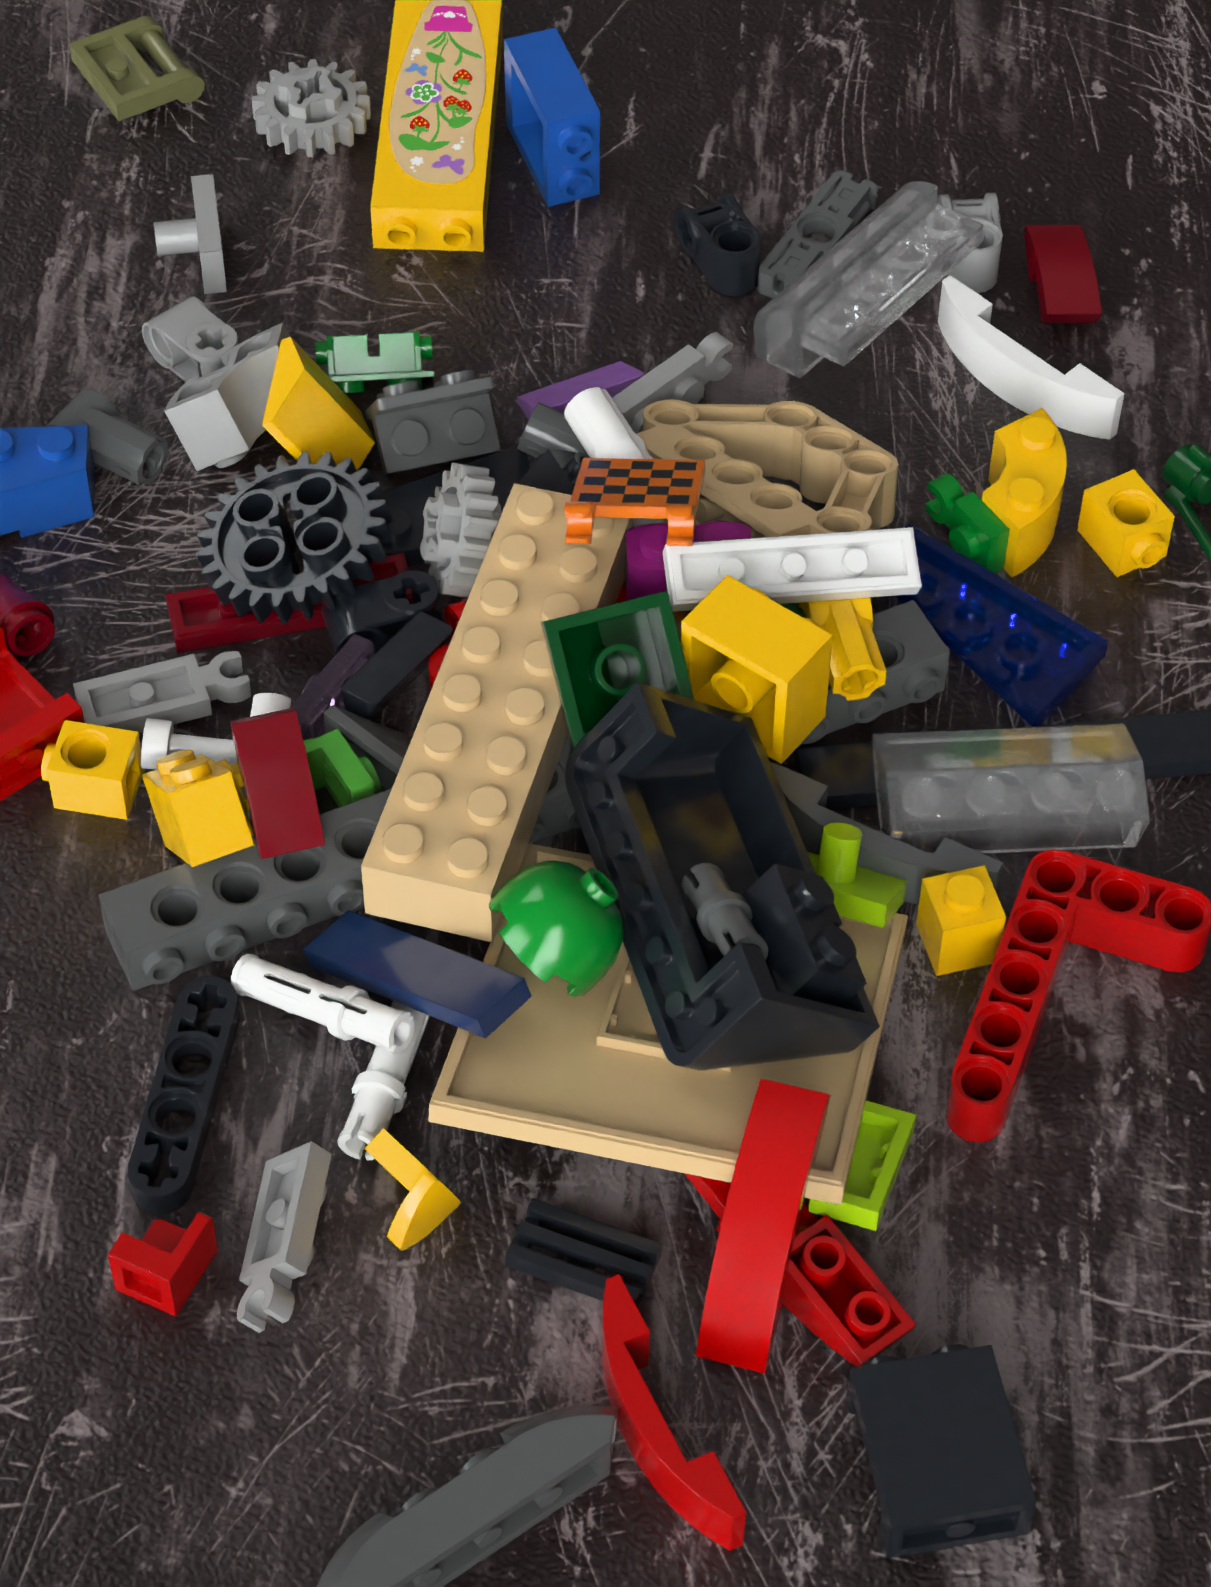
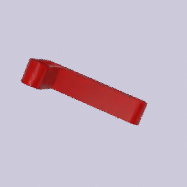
M1052 849L1042 851L1034 856L1028 864L952 1072L946 1110V1120L949 1128L958 1137L966 1141L978 1143L990 1141L1002 1132L1070 942L1166 971L1179 973L1190 971L1200 964L1205 955L1211 931V901L1202 892L1191 887L1068 851ZM992 1043L1002 1044L1006 1047L994 1046ZM972 1096H978V1097H983V1098H985V1099H987V1100H986V1101H980V1100H975V1099H973V1098H971V1097H972Z

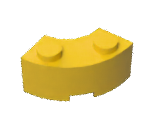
M1043 408L995 431L988 477L991 486L984 490L982 494V501L1010 529L1004 570L1012 578L1025 571L1045 552L1054 536L1060 513L1067 468L1066 449L1057 426Z

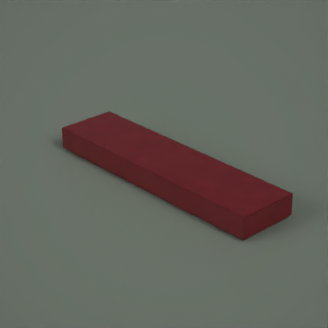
M404 553L387 555L385 562L369 563L375 578L372 581L356 578L352 583L354 586L409 571ZM210 587L165 594L177 653L326 627L321 613L322 602L314 605L313 617L310 620H306L301 609L293 610L287 624L281 623L276 611H272L263 623H259L252 609L240 617L235 612L232 604L223 606L215 591H211ZM408 588L406 590L407 600L409 604H414L411 588Z

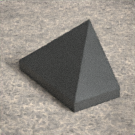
M334 705L330 706L323 712L325 734L338 728L358 758L366 756L373 764L380 781V792L392 789L412 737Z

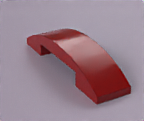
M760 1079L739 1150L719 1231L696 1350L697 1357L764 1374L767 1372L782 1308V1303H780L811 1165L815 1164L831 1097L830 1094Z
M620 1274L607 1278L603 1298L602 1360L604 1379L610 1405L619 1408L617 1425L628 1449L656 1491L691 1526L729 1551L743 1546L746 1511L714 1451L688 1462L686 1461L639 1372L640 1369L648 1367L650 1331Z

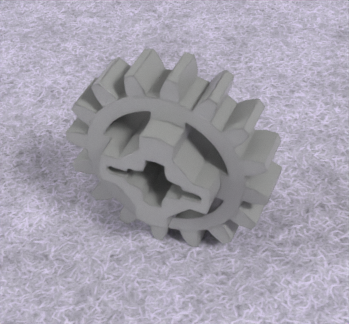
M310 59L307 68H299L296 63L289 62V72L283 74L273 69L269 72L270 83L258 82L256 85L257 95L252 96L256 132L258 135L266 134L267 145L270 147L283 142L285 154L291 155L299 148L305 149L307 157H313L317 148H324L328 154L332 155L335 154L336 143L340 142L351 147L354 145V133L365 134L367 131L366 120L371 119L370 96H367V84L365 81L356 82V72L352 69L341 74L338 73L337 62L332 61L326 68L318 66L316 59Z
M452 463L451 470H444L442 487L436 486L435 498L429 497L423 511L425 520L420 551L424 562L430 564L428 574L437 581L439 593L442 595L469 597L501 517L502 510L498 497L492 496L495 479L488 477V468Z

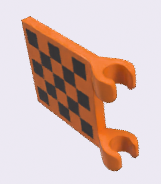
M583 458L570 502H565L564 516L567 518L565 544H591L594 517L668 519L667 546L692 547L695 518L705 476V460Z

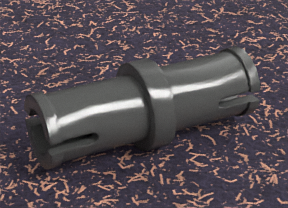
M700 863L693 866L690 870L694 873L700 885L697 888L692 878L685 874L682 880V889L685 896L692 902L698 912L696 920L701 933L708 941L717 944L723 956L729 953L739 942L760 947L766 960L768 955L767 943L758 934L751 922L752 912L747 901L741 894L731 890L724 878L723 872L717 865Z

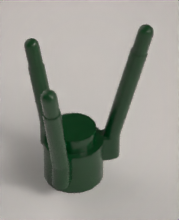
M1186 444L1171 455L1163 468V480L1170 485L1163 497L1179 511L1211 562V537L1189 504V502H1199L1200 504L1211 502V455L1198 444Z

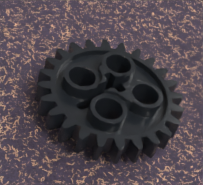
M304 451L300 455L297 464L289 466L283 455L278 456L276 470L268 472L262 465L258 464L255 466V480L248 482L243 478L237 477L234 479L238 492L234 496L222 493L216 496L223 509L222 511L205 513L204 517L210 529L202 530L197 534L203 547L196 552L203 567L201 571L211 591H215L223 606L232 604L235 612L240 617L252 609L259 623H263L272 611H276L281 623L287 624L293 610L301 609L306 620H310L313 617L314 605L321 602L330 611L335 610L336 602L334 596L342 592L352 598L357 596L352 583L356 578L372 581L375 578L369 563L385 562L387 556L382 544L393 541V535L388 524L393 522V517L380 484L373 482L367 468L357 471L351 458L347 457L336 465L331 452H326L317 464H313L308 452ZM291 500L290 506L297 520L293 524L294 534L287 518L286 503ZM296 541L303 556L304 571L299 574V564L293 554L296 551Z

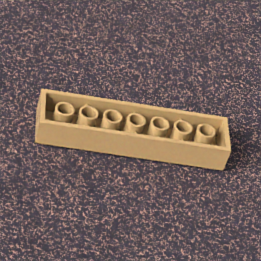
M516 483L513 484L362 862L361 872L366 914L493 942L503 912L490 910L489 902L492 895L519 871L568 736L541 622L616 604L625 580L626 531L633 528V518L594 517L591 544H565L567 518L564 516L565 502H570L572 495Z

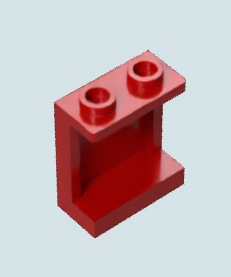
M0 626V801L41 777L44 751L49 743L56 744L64 720L85 723L82 707L68 693L55 700L9 652L4 630Z

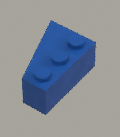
M88 425L0 428V535L19 530L20 536L23 538L94 517L95 468Z

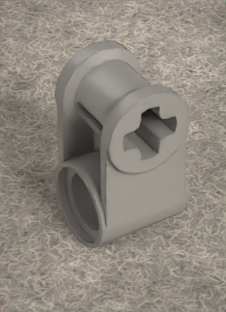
M986 193L983 199L951 200L948 194L939 195L936 209L937 236L939 244L943 248L948 276L951 275L976 293L992 289L997 283L1003 235L999 221V205L996 193Z
M188 297L145 322L142 326L144 342L154 359L161 366L174 372L184 382H187L193 375L202 377L224 367L225 365L220 355L238 345L237 333L233 327L225 324L196 297Z

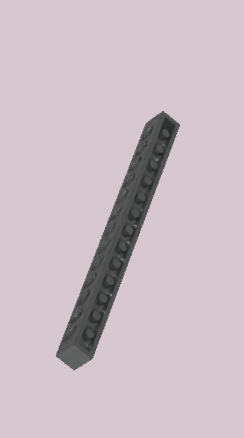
M914 600L873 614L872 630L887 671L885 685L874 690L868 698L847 701L844 696L833 694L829 683L826 717L801 744L814 743L826 734L856 723H868L885 712L912 702L921 703L927 701L935 694L944 691L949 650ZM569 734L528 844H537L545 838L572 828H581L565 784L566 765L573 751ZM392 789L320 814L325 841L324 846L261 859L257 852L255 838H253V846L195 867L184 863L98 894L105 933L132 990L135 991L152 984L167 983L181 973L214 961L229 960L243 950L276 938L291 937L305 927L335 916H342L348 910L355 913L364 906L361 865Z

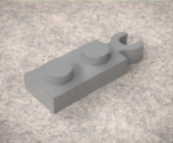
M713 332L701 341L697 349L688 344L612 397L632 430L635 433L642 432L643 411L646 406L661 400H681L691 404H698L704 396V385L710 380L714 382L719 381L729 374L732 370V364L722 358V356L733 349V343L718 332Z
M239 651L220 653L208 665L198 666L195 654H190L73 683L76 702L82 707L85 723L138 731L139 733L144 732L147 718L173 721V724H178L212 715L210 703L212 700L219 699L227 703H237L251 697L248 675L227 678L231 675L243 673L242 659Z
M312 1141L269 1159L265 1163L239 1281L249 1287L243 1294L237 1310V1320L258 1333L265 1330L268 1315L281 1323L289 1321L295 1304L294 1294L290 1290L292 1280L307 1273V1268L313 1258V1240L320 1207L327 1193L325 1183L332 1154Z

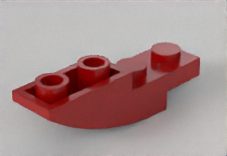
M685 1174L720 1218L716 1228L719 1232L731 1183ZM803 1202L780 1302L835 1352L856 1367H860L913 1331L916 1324L829 1216L826 1215L817 1220L813 1213L808 1212L809 1208Z

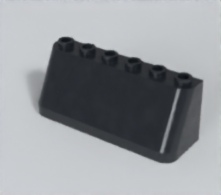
M637 682L573 749L566 765L565 784L595 867L613 883L618 891L619 897L614 902L620 910L623 920V943L666 1058L676 1066L704 1071L842 1054L853 1051L880 1027L864 987L842 1007L777 992L760 947L739 942L729 953L723 956L717 944L708 941L701 933L696 920L698 912L692 902L685 896L682 889V880L685 874L692 878L697 888L700 884L690 869L700 863L717 865L723 872L724 878L731 890L741 895L773 864L816 874L752 718Z

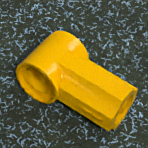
M870 597L800 602L799 607L804 610L807 618L814 620L824 630L833 634L829 683L833 694H840L847 701L868 698L874 690L885 685L887 671L872 630L873 611Z

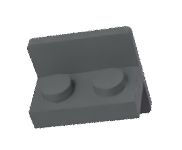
M472 369L443 375L440 377L441 381L433 383V388L419 390L418 381L403 382L384 387L383 393L377 394V399L365 411L367 423L373 422L384 476L500 452L501 448L489 392L495 388L492 376L477 379L476 372Z

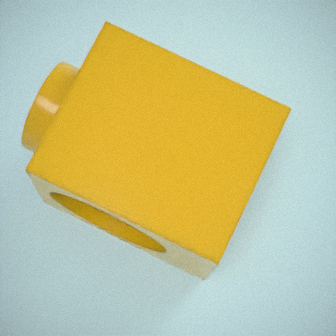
M1133 469L1084 490L1077 531L1113 574L1119 577L1138 568L1151 567L1167 556L1175 516Z
M64 720L56 744L49 743L47 745L41 765L42 780L49 782L54 808L128 820L142 780V774L145 771L141 767V744L138 731Z

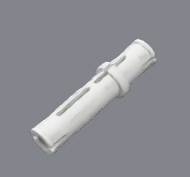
M254 954L242 956L232 971L231 985L236 990V994L248 996L288 1013L327 1026L329 1033L339 1039L352 1040L356 1037L385 1048L393 1054H400L408 1047L413 1038L415 1019L411 1016L410 1012L397 1010L373 1001L369 998L366 991L358 987L345 986L341 989L311 978L303 973L295 972L260 959Z
M395 1001L392 1002V1008L408 1011L414 1017L415 1031L410 1044L400 1054H393L387 1051V1049L376 1045L366 1071L360 1073L355 1079L352 1087L355 1101L344 1129L339 1135L338 1146L347 1155L359 1160L362 1157L365 1144H369L383 1128L387 1131L393 1114L400 1112L407 1098V1092H404V1084L430 1018L425 1013ZM366 1151V1160H374L375 1158Z

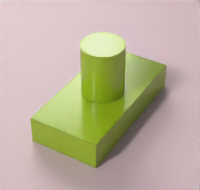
M829 823L825 825L819 855L807 853L816 874L822 876L832 889L834 905L839 916L884 928L904 903L907 880L857 866L862 840V831L859 828L847 823Z
M866 1100L842 1205L810 1199L808 1212L822 1216L828 1215L829 1218L876 1231L914 1134L916 1114Z

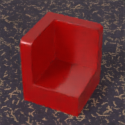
M198 1212L187 1230L162 1219H156L142 1240L122 1232L108 1253L115 1290L176 1317L218 1251L213 1218Z

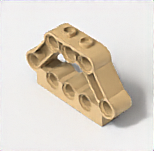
M661 400L646 406L643 411V431L636 434L644 441L648 453L653 459L705 460V476L696 513L695 526L715 521L736 522L750 527L751 538L880 530L881 527L892 523L895 517L898 477L897 458L811 405L796 401H781L770 405L691 404L681 400ZM763 477L792 480L800 485V492L788 485L771 483ZM802 495L813 502L826 503L823 509L815 511L802 502Z

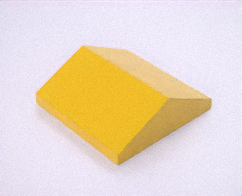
M291 336L282 339L262 426L296 461H298L302 452L307 451L313 464H317L326 452H331L336 465L348 457L352 459L358 471L375 444L360 409Z

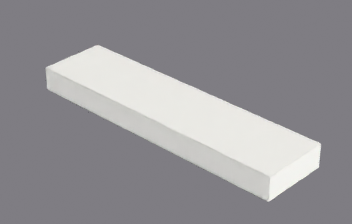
M913 527L693 542L692 547L667 546L666 544L662 552L667 591L673 612L693 610L727 575L750 588L761 590L778 604L917 594L922 587Z

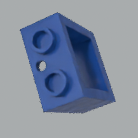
M557 28L504 39L506 125L547 207L599 195L600 110Z

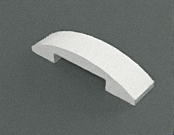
M951 275L942 280L938 314L939 327L958 360L984 386L1027 414L1043 408L1059 428L1110 440L1117 434L1124 398L1122 391L1080 363L1064 375L990 324L993 305L991 302Z

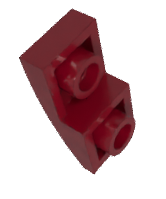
M1026 225L1024 228L1029 281H1036L1041 324L1096 323L1102 315L1100 295L1092 256L1081 225Z
M295 708L230 721L241 781L246 790L257 852L260 858L265 859L324 846L325 841L316 795Z

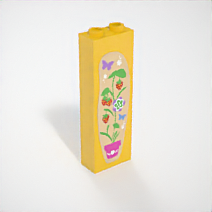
M395 0L371 199L373 248L484 252L503 43V0Z

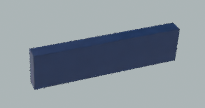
M349 910L302 949L309 966L483 1038H487L532 997L523 977Z

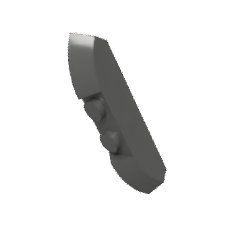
M600 1405L561 1408L535 1415L507 1428L500 1433L505 1444L498 1450L488 1448L477 1453L464 1465L460 1475L437 1490L435 1488H426L416 1493L403 1505L399 1515L393 1518L378 1512L362 1524L337 1550L324 1570L317 1587L445 1586L610 1475L619 1408Z

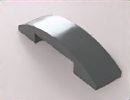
M770 762L807 852L819 855L825 825L829 823H847L862 831L857 866L907 880L904 902L919 905L922 878L983 865L987 869L998 896L1004 862L946 837L943 838L933 855L827 809V785L777 763Z

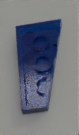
M908 524L905 528L913 527L922 587L917 594L896 595L895 597L902 604L914 600L943 643L1031 727L1040 726L1106 656L1108 640L913 525Z

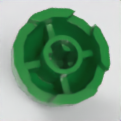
M555 860L530 865L511 877L492 895L489 902V909L495 912L502 911L508 921V924L499 933L519 960L545 983L555 974L570 983L567 986L568 995L572 997L585 995L606 975L616 962L624 938L622 916L614 902L619 897L618 891L613 883L595 868L584 871L571 863Z

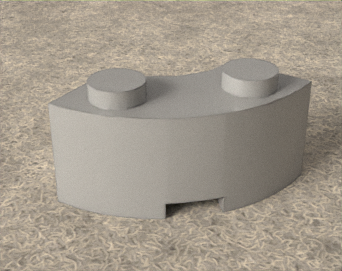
M284 323L273 326L220 355L225 365L224 367L202 377L193 375L167 404L164 412L196 471L214 464L217 468H224L235 464L245 457L255 440L266 430L262 426L280 342L282 339L290 336Z

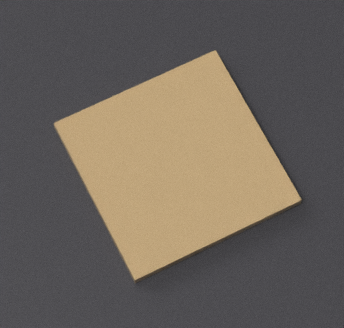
M528 844L518 872L527 866L553 860L571 863L584 871L590 868L596 869L591 855ZM895 913L884 928L839 916L842 922L839 928L847 933L855 944L856 958L867 982L864 990L880 1026L856 1049L842 1054L699 1071L676 1066L666 1058L623 942L616 962L606 975L585 995L572 997L568 995L567 986L570 983L556 974L545 983L519 960L499 933L508 924L504 914H502L493 942H490L483 962L525 978L532 997L487 1038L458 1027L429 1103L428 1122L731 1183L760 1079H767L831 1095L815 1164L811 1165L804 1198L842 1205L904 942L908 916Z

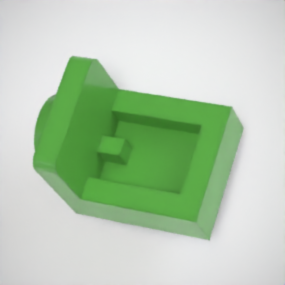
M338 728L317 738L304 740L314 791L325 786L339 807L375 795V792L380 791V781L373 764L366 756L360 758L356 756Z

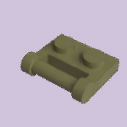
M151 16L139 17L69 43L72 61L118 121L139 115L177 99L181 103H191L197 100L204 91L205 83L196 70L183 64L164 40L162 27ZM135 48L148 52L165 75L157 77Z

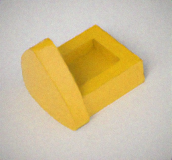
M384 1128L364 1148L409 1191L398 1209L387 1234V1238L401 1251L406 1250L428 1236L461 1203L437 1177Z

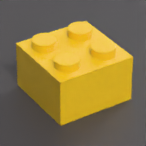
M727 575L681 621V648L695 701L752 718L767 756L782 764L826 717L833 634L824 630L814 620L801 617L771 600L761 590L750 588Z

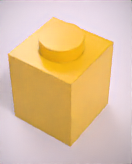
M985 865L922 878L916 926L936 976L992 964L1004 932L1006 915Z

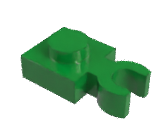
M946 473L928 482V489L937 498L925 503V509L935 522L945 524L950 529L949 542L957 557L962 561H968L984 579L1003 570L1010 529L974 492L965 495L959 482L952 475Z

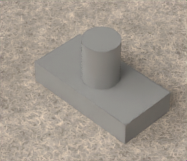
M213 174L191 176L196 218L154 222L157 255L200 252L204 294L227 292Z

